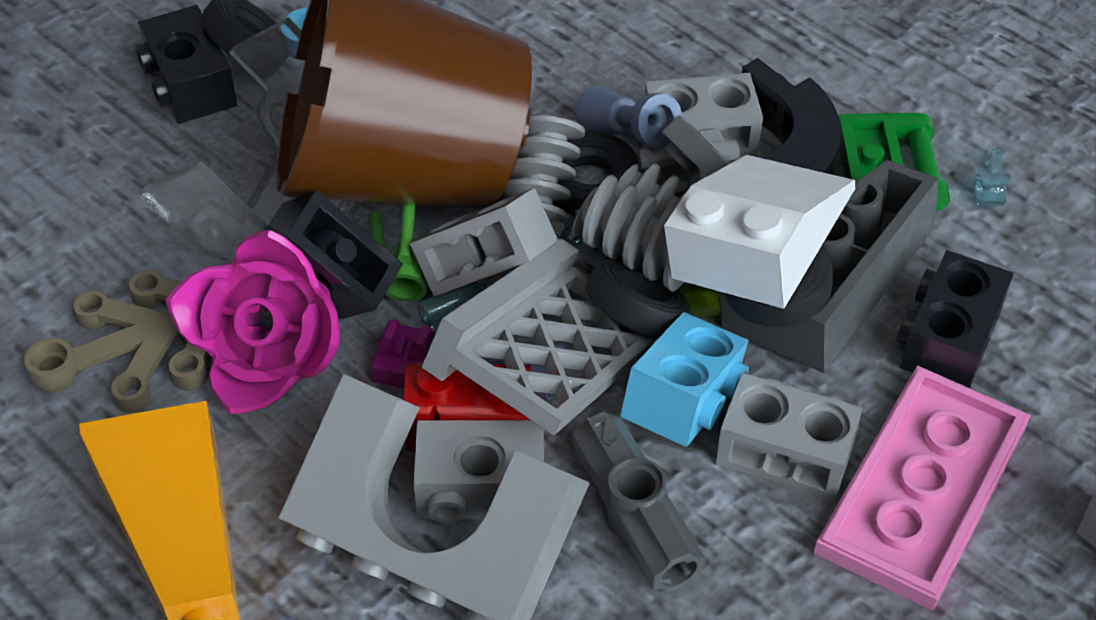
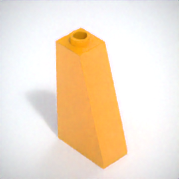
M207 401L79 423L80 436L95 476L164 620H240L216 436Z

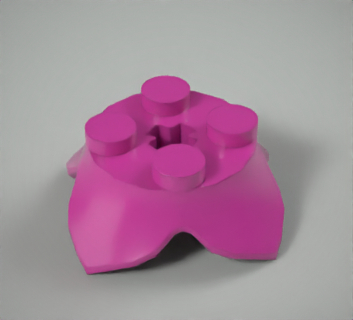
M273 230L259 231L245 237L237 245L235 258L230 264L205 267L190 274L165 299L178 332L189 344L210 354L212 365L208 378L211 389L222 407L229 414L247 413L270 406L282 398L300 379L312 378L323 372L335 357L339 347L340 329L338 315L328 288L317 280L312 265L304 253L285 236ZM270 311L273 317L272 330L267 331L265 334L267 325H260L261 312Z

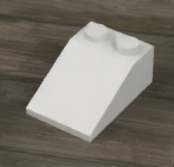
M745 155L691 185L665 223L664 229L671 277L676 280L784 309L854 192L855 180Z

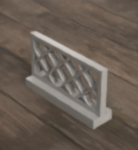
M560 238L530 262L520 265L443 317L422 368L441 381L456 370L460 371L552 435H555L625 374L659 338L647 336L639 332L634 334L620 331L618 325L622 324L606 315L588 297L586 284L589 277L573 267V263L580 250ZM572 290L588 302L572 300L568 291ZM542 314L561 316L564 323L546 321ZM580 319L599 322L601 329L583 326ZM513 335L533 337L536 345L515 342ZM552 340L572 343L575 351L555 348ZM591 346L610 348L613 356L596 354ZM481 357L504 360L507 368L494 367ZM523 363L544 365L547 374L526 371ZM563 368L582 370L587 379L567 377ZM534 392L555 394L559 407L556 409L534 394Z

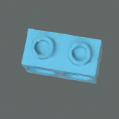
M683 312L632 366L620 417L687 447L703 427L708 430L714 427L722 412L725 399L727 397L733 398L742 372L749 373V366L742 364L748 339Z

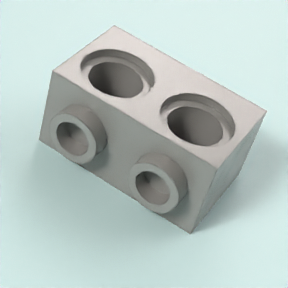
M750 73L645 81L644 96L650 93H664L674 97L680 105L682 116L698 132L700 130L718 129L725 142L737 141L740 157L758 155L763 115Z
M534 187L495 204L445 222L411 242L410 245L433 295L437 296L530 262L556 243L558 239Z
M742 372L721 427L716 465L836 501L854 445L863 407L844 402L834 396H822L784 385L775 379L760 378Z

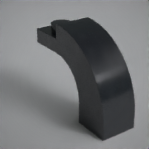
M759 58L742 66V73L751 74L763 115L762 125L772 132L783 144L762 157V159L834 175L841 128L838 113L827 93L810 77L795 86L792 85L783 75L774 71Z

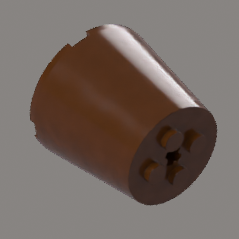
M310 0L294 58L305 61L298 94L287 92L276 165L277 192H281L280 195L297 198L318 190L328 200L481 209L497 203L506 188L519 149L523 147L529 131L530 116L527 113L531 92L532 60L528 44L424 0Z

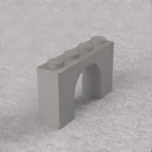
M343 374L278 518L298 527L295 539L310 547L331 553L334 545L353 553L354 556L350 565L364 573L386 580L389 572H392L411 581L407 592L418 599L438 607H443L446 599H449L468 608L465 620H530L590 482L515 450L488 513L477 530L465 541L450 549L430 553L422 551L411 544L398 530L391 516L388 503L390 475L420 407Z

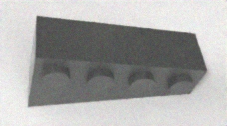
M889 160L883 162L855 183L854 192L822 244L830 258L833 275L831 294L825 306L813 317L794 325L781 327L763 326L749 322L737 315L729 306L724 292H720L721 328L824 373L935 228L939 178Z

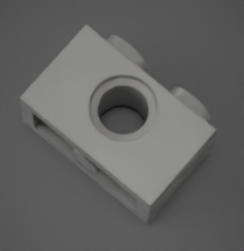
M417 420L414 469L417 519H433L441 523H455L462 519H484L515 450L544 462V428L532 420ZM475 474H488L482 477L472 476Z

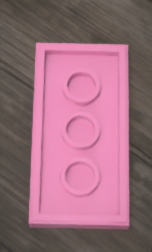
M917 365L816 541L813 554L934 611L1028 425L1031 415Z

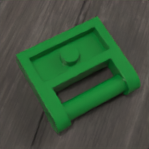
M924 113L839 114L841 128L839 147L845 178L853 179L856 183L886 160L904 166L898 139H903L905 144L910 146L915 170L939 178L936 212L948 206L950 203V193L947 183L940 179L931 143L934 137L932 120L928 115Z

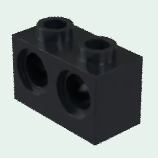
M946 250L937 271L926 268L915 297V301L922 303L919 311L908 308L900 326L896 341L906 345L900 368L913 373L918 365L970 388L1001 314L1014 273Z

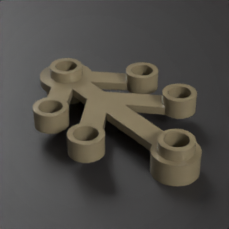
M154 270L140 271L133 275L129 281V289L134 304L110 299L106 294L98 290H89L81 293L73 302V309L78 324L81 327L95 330L111 323L127 328L74 348L60 338H45L35 342L24 355V364L31 382L46 392H60L67 389L73 383L77 372L138 349L125 372L113 380L111 393L116 407L122 412L135 413L143 410L151 400L148 382L175 335L179 333L169 312L166 313L152 308L160 306L181 282L163 278L159 272ZM148 287H155L150 291H142L143 289ZM95 307H98V308H99L98 310H96V311H94V312H86L87 310H89V309H91V308H95ZM187 342L184 350L177 352L169 360L168 368L173 384L177 388L186 391L201 387L208 377L205 360L209 353ZM187 367L196 368L195 370L188 373L180 372L181 370ZM130 389H139L133 395H123Z

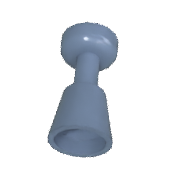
M595 85L586 89L579 97L575 108L576 121L585 128V131H598L611 135L627 134L632 131L634 138L640 144L653 149H662L671 141L662 131L678 115H682L678 102L674 97L667 94L650 93L635 103L632 99L602 85Z

